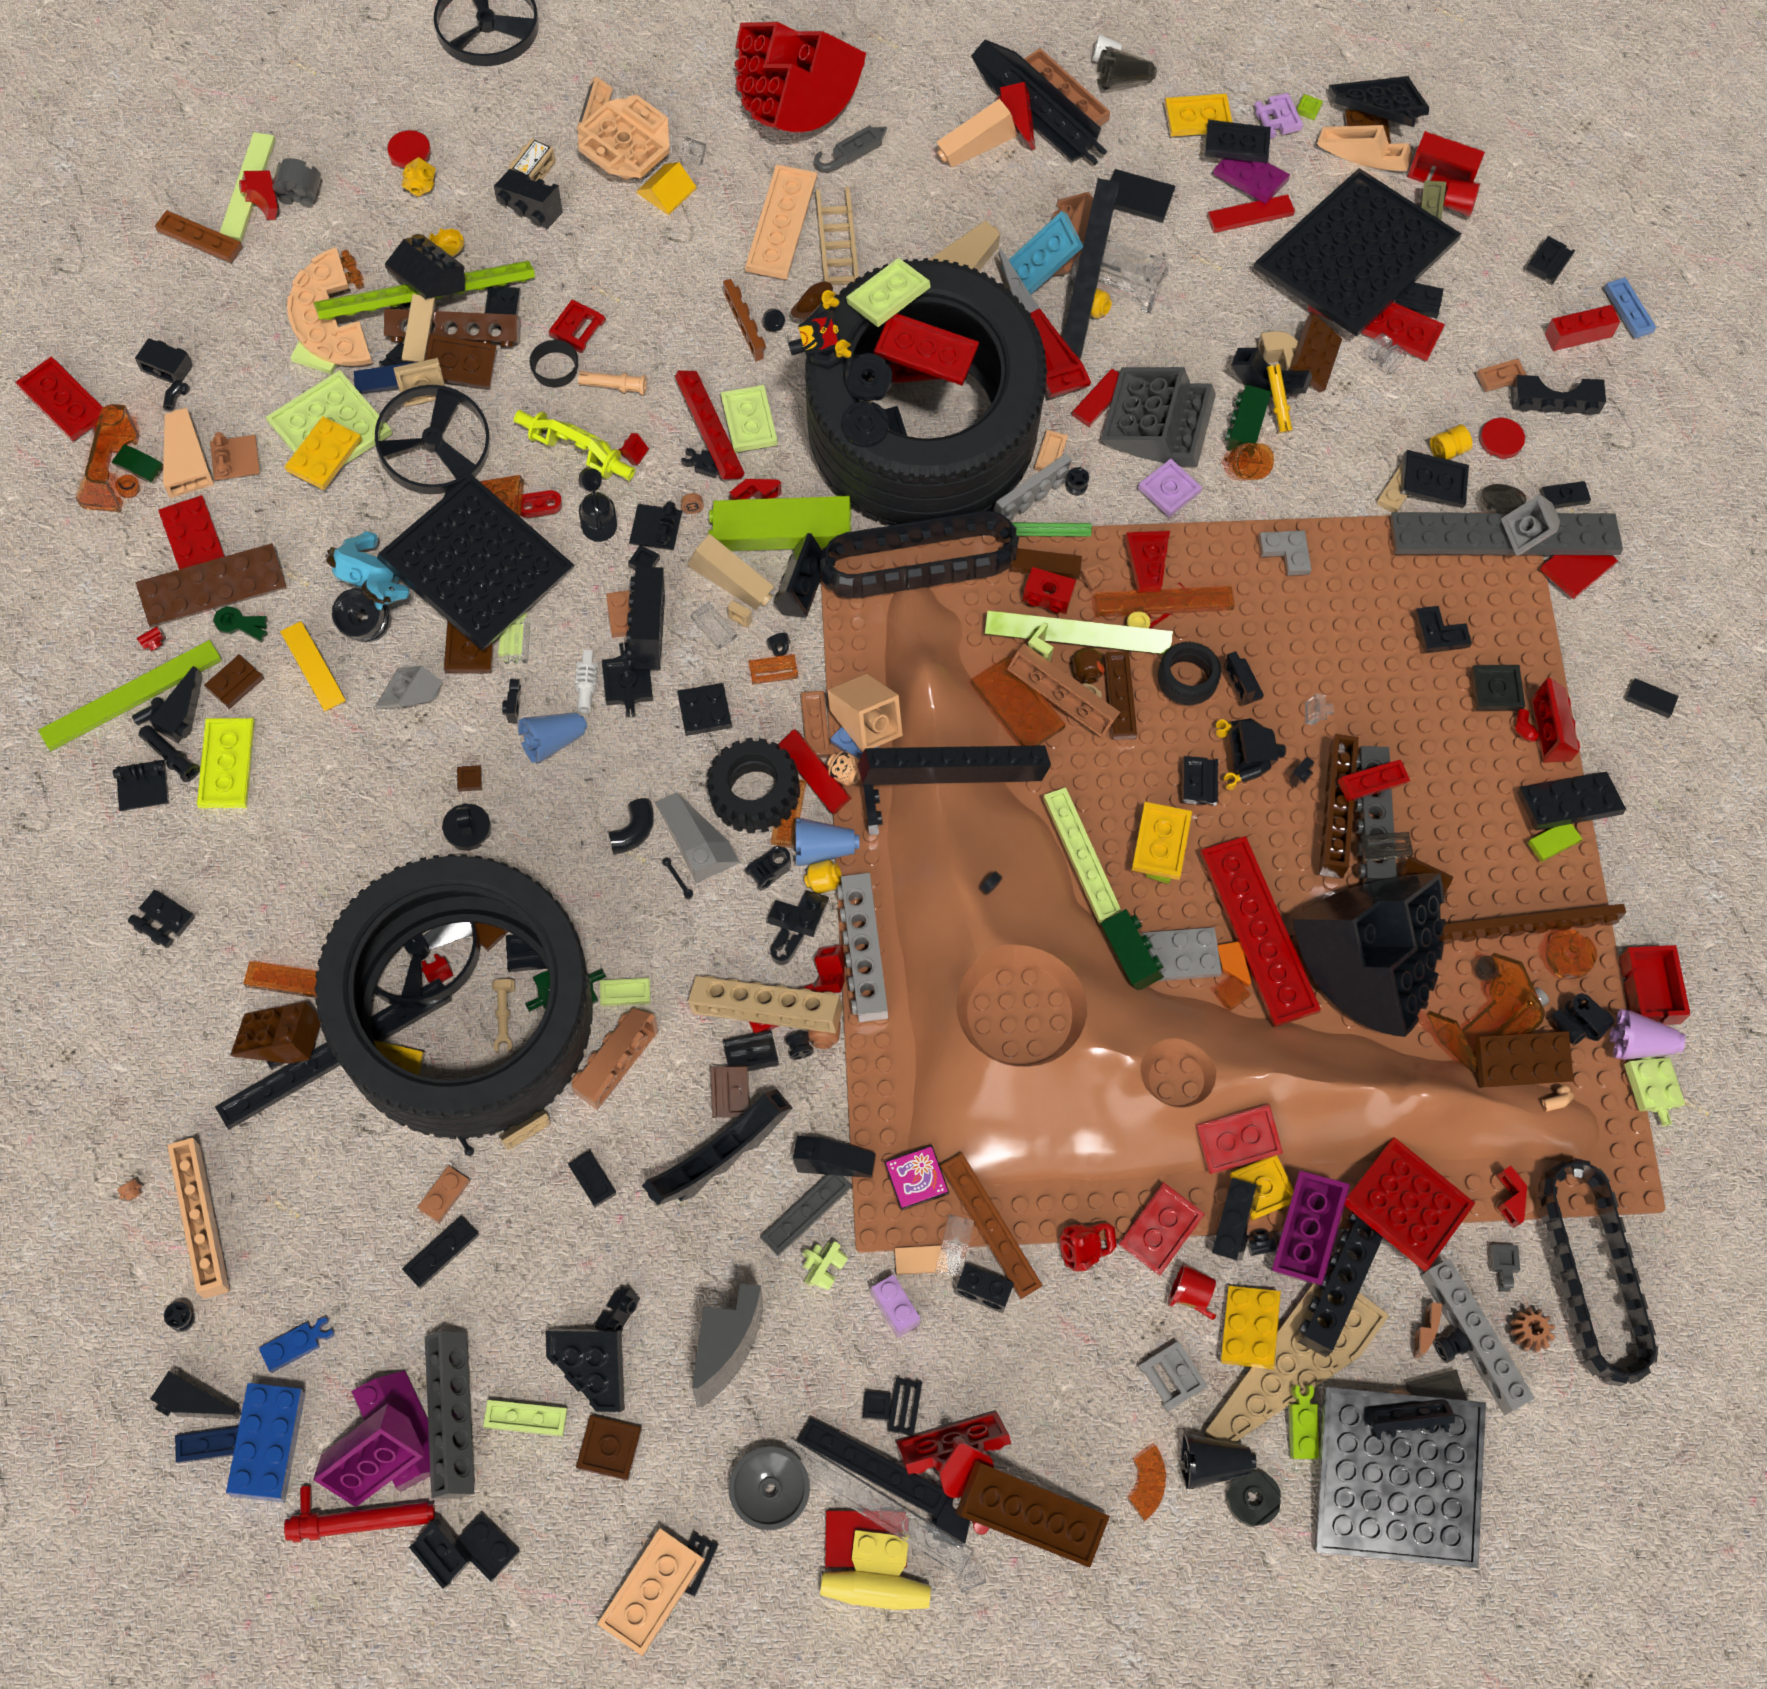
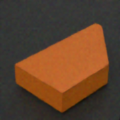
M1239 942L1217 945L1221 971L1238 979L1246 987L1251 986L1245 956Z

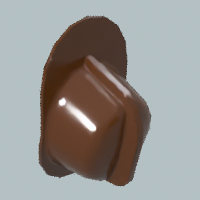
M823 281L809 287L791 309V315L799 318L803 323L822 302V294L826 290L833 292L832 284Z

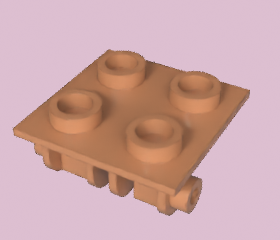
M222 432L215 433L213 441H210L214 481L260 474L256 435L227 439Z

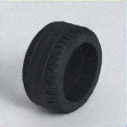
M1191 641L1175 644L1164 653L1157 673L1160 689L1166 697L1181 705L1201 704L1208 700L1216 691L1221 677V665L1215 653L1205 645L1203 646L1198 642ZM1179 662H1193L1204 669L1208 680L1200 685H1185L1173 676L1170 668Z

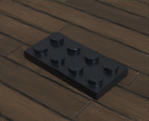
M1607 771L1519 787L1517 792L1535 831L1623 815L1626 810Z

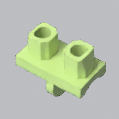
M833 1241V1243L827 1242L824 1248L816 1244L812 1251L804 1249L802 1255L807 1260L803 1267L810 1271L803 1282L809 1286L816 1285L824 1290H829L835 1281V1277L826 1272L828 1266L831 1264L835 1268L841 1269L848 1259L839 1250L841 1245Z

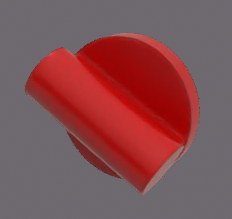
M156 626L138 636L137 640L144 650L149 648L150 651H153L163 645L161 640L165 637L162 635L160 628Z

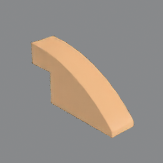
M1383 125L1323 127L1317 142L1318 146L1338 157L1376 169L1407 171L1413 156L1409 143H1388Z

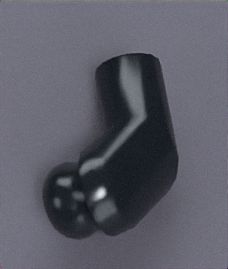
M182 380L175 381L165 391L163 408L168 411L174 410L176 396L178 393L185 395L188 392L189 385L183 383Z
M160 697L152 699L151 706L132 715L134 723L140 725L150 720L164 700Z

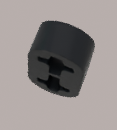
M782 928L771 946L773 962L778 965L789 963L805 935L798 933L799 935H793L792 939L788 940L790 936L789 931ZM784 945H787V955H781V957H778L776 950L781 951Z

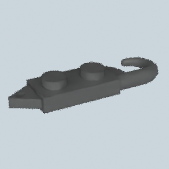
M869 125L837 143L833 148L835 160L829 163H821L819 159L823 153L821 151L818 152L814 157L816 167L822 171H832L845 163L849 164L882 145V139L887 132V127H871Z

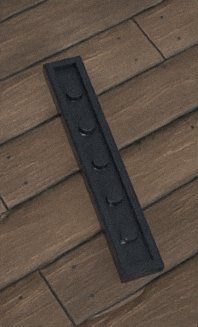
M811 1417L798 1439V1443L937 1519L949 1498L939 1486L914 1473L908 1474L902 1466Z

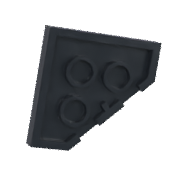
M546 1330V1358L564 1372V1377L578 1392L581 1391L590 1401V1406L596 1412L624 1411L621 1330Z

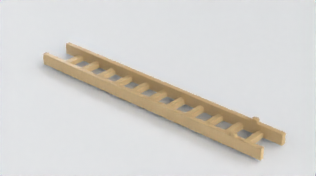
M845 187L846 206L822 207L820 189H816L824 281L832 285L849 284L851 281L855 282V279L859 277L850 187ZM847 214L848 223L823 224V215ZM849 231L850 240L825 242L824 232ZM851 248L852 258L827 259L826 249ZM853 265L854 276H828V267Z

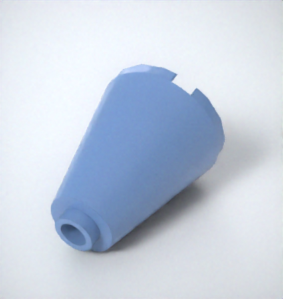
M577 712L524 717L518 720L519 735L523 734L525 740L521 744L532 763L544 761L584 735L585 729H587L585 718Z
M796 818V866H804L823 860L855 854V849H859V835H854L853 829L804 818Z

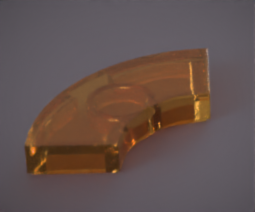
M1156 1445L1133 1461L1138 1471V1484L1135 1492L1128 1500L1143 1522L1156 1511L1162 1501L1165 1490L1166 1469L1161 1453Z

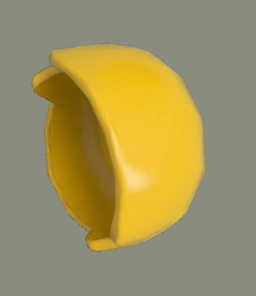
M440 228L437 235L433 233L429 235L430 241L452 257L456 256L465 244L463 235L456 229L444 230Z

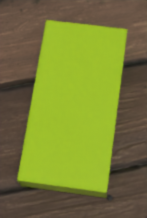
M1569 824L1554 827L1531 839L1528 844L1542 863L1580 843L1582 837L1574 826Z

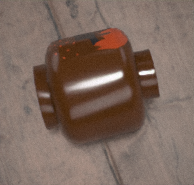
M1082 648L1073 657L1075 676L1080 681L1092 684L1097 682L1105 673L1102 654L1094 648Z

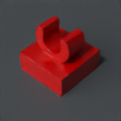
M631 433L628 439L624 440L622 448L618 450L624 458L628 459L631 465H639L649 448L638 433Z
M434 954L433 956L436 961L428 965L425 960L422 961L423 968L421 969L428 983L437 978L444 982L453 977L444 957L440 958L439 955Z

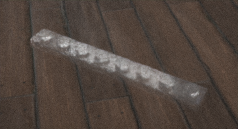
M789 1437L784 1449L794 1454L802 1462L811 1483L958 1575L963 1573L974 1552L973 1548L798 1439Z

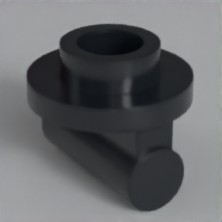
M1257 1229L1253 1231V1234L1249 1235V1252L1251 1256L1277 1251L1274 1234L1268 1232V1230Z

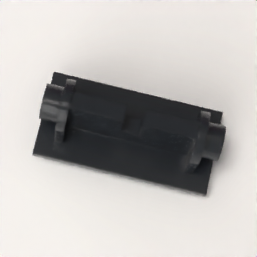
M621 1286L619 1290H615L606 1305L613 1311L610 1314L603 1310L599 1319L594 1324L595 1330H621L622 1332L628 1318L636 1310L640 1298L629 1288L626 1289Z

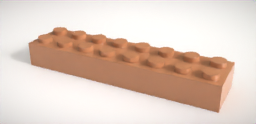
M1041 48L1025 58L1032 67L1098 126L1109 121L1110 111Z
M1023 644L1017 651L1007 668L1012 674L1102 738L1120 714V711L1026 644Z

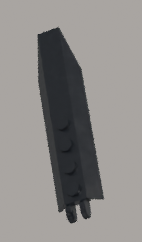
M985 39L971 55L988 85L1000 96V87L1025 82L1030 95L1033 126L1072 161L1085 156L1096 165L1098 163L1097 158L1088 152L1092 146L1103 155L1107 153V150L1097 142L1102 128L1017 52Z

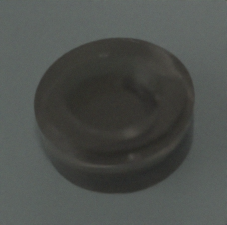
M1484 956L1476 963L1475 973L1483 981H1494L1501 973V964L1492 956Z

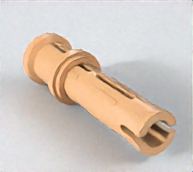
M586 371L579 372V385L619 389L622 393L627 391L640 392V395H645L646 375L637 377L629 376L628 373L610 375Z

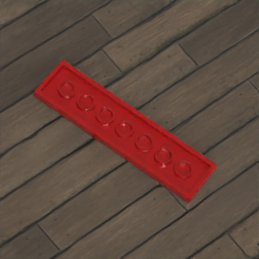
M1244 836L1202 849L1200 855L1235 938L1242 948L1247 966L1273 1027L1319 1013L1321 1011L1319 1003L1247 837Z

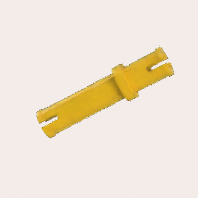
M1276 364L1275 366H1268L1266 369L1275 407L1273 413L1277 417L1279 433H1284V431L1289 432L1293 430L1289 414L1291 408L1287 404L1281 365Z

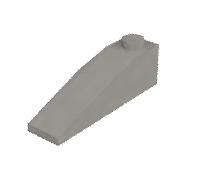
M678 793L655 802L696 883L740 864L730 842Z

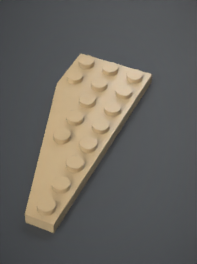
M1312 1284L1278 1331L1274 1369L1252 1367L1204 1433L1215 1440L1236 1443L1287 1408L1289 1404L1296 1401L1291 1392L1292 1385H1299L1300 1394L1304 1395L1306 1385H1313V1388H1316L1358 1359L1390 1315L1361 1293H1358L1333 1352L1324 1357L1298 1343L1301 1336L1298 1333V1329L1304 1318L1308 1320L1311 1314L1308 1307L1313 1297H1318L1321 1292L1317 1284ZM1328 1295L1330 1303L1338 1305L1337 1299L1332 1295ZM1318 1318L1319 1324L1324 1328H1328L1327 1321L1323 1318Z

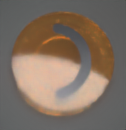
M123 475L117 479L115 488L121 497L132 498L139 493L140 484L133 475Z

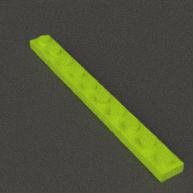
M528 260L466 272L465 291L473 289L483 290L494 285L504 286L514 281L525 282L530 278H535L534 268ZM407 284L316 301L314 302V307L319 320H331L340 315L351 316L357 312L366 310L376 311L386 306L397 307L402 303L411 302L413 294H419ZM465 291L453 294H463Z

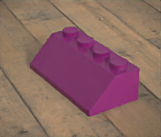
M1299 1171L1272 1271L1300 1281L1323 1285L1350 1184Z
M406 1371L375 1378L352 1390L351 1392L364 1420H367L386 1404H389L410 1419L424 1450V1456L392 1480L395 1488L402 1492L430 1477L428 1418Z
M386 1404L321 1454L313 1480L354 1507H357L424 1456V1450L410 1419L389 1404Z

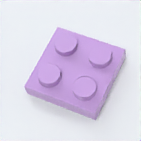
M1169 459L1145 478L1138 486V489L1168 517H1171L1202 491V487L1172 459Z

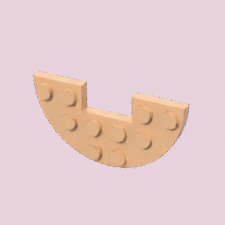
M336 247L329 249L311 259L312 263L304 270L301 269L292 282L293 287L287 299V314L290 325L299 342L310 353L322 360L343 366L371 364L372 359L359 321L338 327L336 318L319 320L315 311L314 302L329 299L328 294L349 289Z

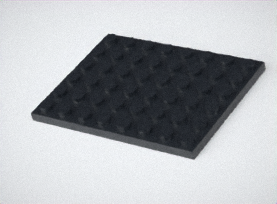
M1358 168L1255 262L1254 269L1357 337L1460 240L1462 233Z

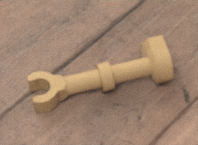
M497 979L492 981V990L497 992L498 1009L495 1011V1018L498 1019V1038L495 1040L493 1048L496 1053H499V1046L502 1043L508 1044V1051L512 1052L513 1044L508 1035L510 1010L507 1008V993L515 992V981L512 979Z

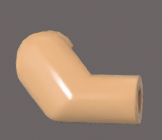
M1569 1086L1558 1088L1557 1094L1559 1096L1542 1100L1545 1112L1564 1108L1574 1099V1094L1571 1093Z

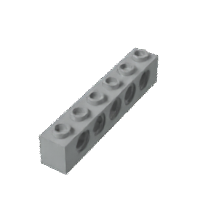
M870 873L841 876L842 885H837L839 900L844 899V908H840L841 922L847 923V930L843 931L844 945H849L850 953L846 954L847 968H852L853 976L848 977L850 992L855 991L856 1000H851L853 1015L858 1014L859 1023L889 1019ZM853 899L862 900V903L859 905H853L850 902ZM858 921H862L865 923V925L861 928H856L853 926V924ZM860 944H866L868 946V948L864 951H859L856 949V947ZM862 967H869L871 969L867 974L859 972ZM865 990H872L874 992L871 997L861 995Z
M1449 1258L1428 1269L1421 1278L1436 1303H1442V1313L1451 1328H1459L1465 1334L1470 1344V1351L1467 1354L1504 1416L1535 1399L1451 1259Z

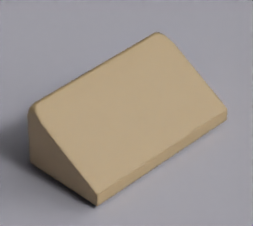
M544 1110L536 1112L530 1119L517 1126L514 1125L509 1130L499 1134V1138L505 1148L510 1150L551 1124L550 1119Z

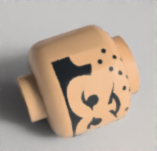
M841 751L837 755L833 754L827 763L829 776L844 786L858 783L861 779L857 766L860 759L847 751Z

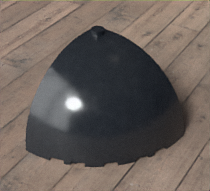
M1441 873L1405 875L1362 884L1315 903L1293 919L1294 931L1296 932L1305 964L1311 976L1328 999L1346 1015L1375 1031L1392 1036L1406 1037L1419 1022L1418 1014L1420 1010L1426 1009L1429 1004L1427 1002L1429 991H1434L1439 975L1435 972L1437 960H1442L1444 941H1440V937L1443 933V926H1445V919H1441L1440 904L1445 902Z

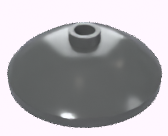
M761 1447L747 1453L736 1464L729 1481V1497L735 1512L745 1523L760 1530H778L793 1523L804 1511L810 1495V1481L804 1465L794 1454L779 1447ZM769 1485L776 1487V1491L772 1495L766 1493V1488Z

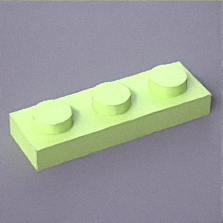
M487 1400L483 1427L485 1429L564 1437L568 1410L567 1408Z

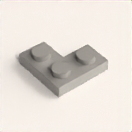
M1305 530L1262 532L1259 534L1261 557L1284 556L1287 576L1310 575L1311 564Z

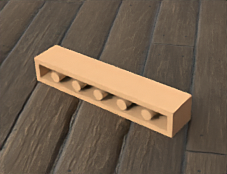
M194 1138L168 1144L167 1147L196 1292L203 1299L230 1292L201 1147Z

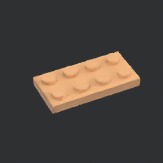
M660 1528L597 1625L641 1656H644L706 1559Z

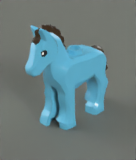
M365 531L356 537L345 539L339 548L330 547L325 557L328 565L332 567L334 576L339 580L361 588L364 596H367L369 600H373L378 610H381L385 604L408 598V587L395 584L400 580L398 576L379 561L376 556L359 552L363 549L377 547L378 537L375 533Z

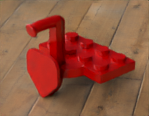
M997 1411L896 1441L897 1450L907 1473L920 1474L929 1468L935 1467L940 1471V1480L945 1494L951 1498L962 1497L976 1461L994 1468L993 1460L986 1454V1451L1000 1450L1004 1446L1011 1444L1009 1433ZM972 1521L973 1529L977 1534L983 1535L988 1532V1527Z

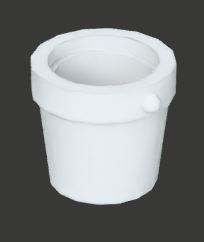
M1099 34L1092 61L1117 64L1122 43Z

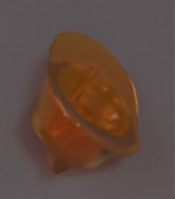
M1244 443L1231 449L1228 457H1224L1230 471L1241 479H1263L1269 475L1274 465L1272 450L1267 445L1260 443Z

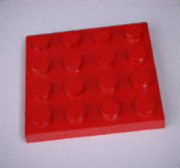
M1395 1137L1387 1144L1349 1193L1345 1202V1206L1424 1272L1430 1268L1475 1205L1474 1201Z

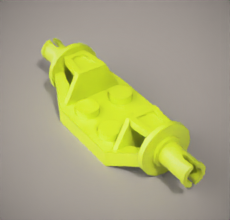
M522 410L516 412L513 421L529 429V440H539L550 446H555L559 438L572 440L575 442L574 445L584 450L589 449L586 465L601 472L603 478L608 479L613 473L628 481L633 478L636 468L621 462V452L618 449L612 450L607 441L569 422L554 419L548 420L547 414L543 411L539 412L535 417ZM544 430H547L546 437L542 436ZM599 460L603 463V466L598 464Z

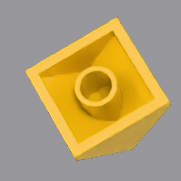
M680 162L664 164L636 192L664 213L670 215L697 188Z

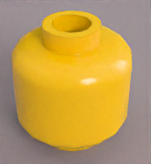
M1097 288L1091 316L1101 318L1109 313L1112 301L1108 292Z
M823 860L809 865L807 874L804 875V880L808 888H811L815 893L822 894L837 889V885L841 882L842 873L837 863L834 864L831 860Z

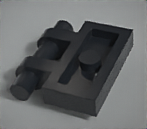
M154 889L139 907V910L145 915L138 918L133 914L128 918V923L133 925L134 930L140 934L144 933L149 936L156 945L161 944L165 948H169L173 942L168 938L169 934L172 932L180 937L195 917ZM153 921H156L162 927L156 930L150 925Z

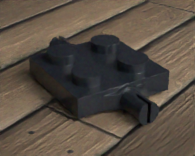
M622 642L619 644L620 656L602 660L606 706L625 705L626 717H630V709L632 717L636 716V703L653 701L650 669H632V659L627 658L628 645L624 642V651Z

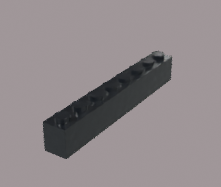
M1046 745L865 748L857 766L862 785L1042 781L1051 766Z

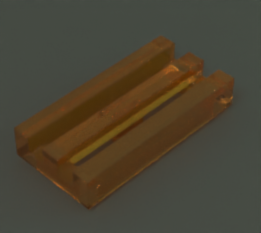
M795 654L749 660L752 685L798 678ZM792 669V671L790 672L776 673L778 671ZM768 672H769V673H776V674L761 675V676H756V675H755V674L768 673Z

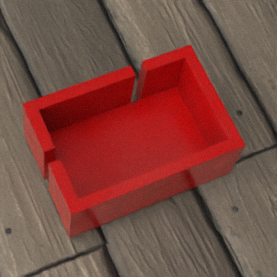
M1424 131L1407 177L1424 183L1432 166H1436L1431 181L1446 182L1445 191H1447L1451 179L1474 182L1485 152Z
M1677 945L1628 947L1619 957L1622 976L1623 978H1628L1624 982L1629 1010L1664 1025L1683 1023L1691 1014Z

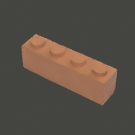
M1089 192L1059 199L1057 202L1059 209L1054 211L1052 216L1054 218L1061 211L1066 212L1082 244L1084 243L1093 197ZM1081 250L1052 276L1068 273Z
M632 1008L629 1013L626 1012L621 1016L616 1030L606 1035L602 1048L598 1052L595 1051L591 1054L587 1061V1067L583 1072H577L572 1079L571 1087L575 1095L598 1110L657 1035L658 1027L656 1017L653 1014Z

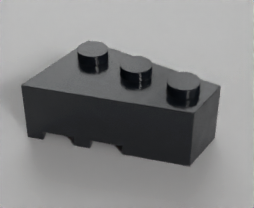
M509 169L494 185L496 200L501 205L510 207L518 215L527 217L537 226L548 229L563 213L559 185L553 183L552 186L544 184L545 182L542 179L533 181L530 180L529 175Z

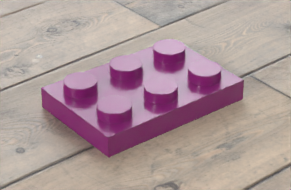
M1224 158L1214 168L1213 175L1265 204L1289 181L1290 174L1270 163Z

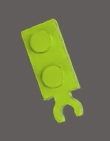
M1292 1385L1291 1392L1296 1399V1404H1289L1290 1458L1319 1459L1318 1404H1310V1399L1314 1395L1313 1385H1306L1304 1395L1300 1394L1299 1385Z

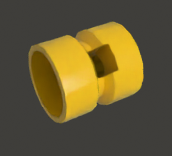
M1462 424L1448 429L1445 433L1440 432L1430 438L1432 454L1435 457L1447 460L1470 451L1473 445L1468 429Z

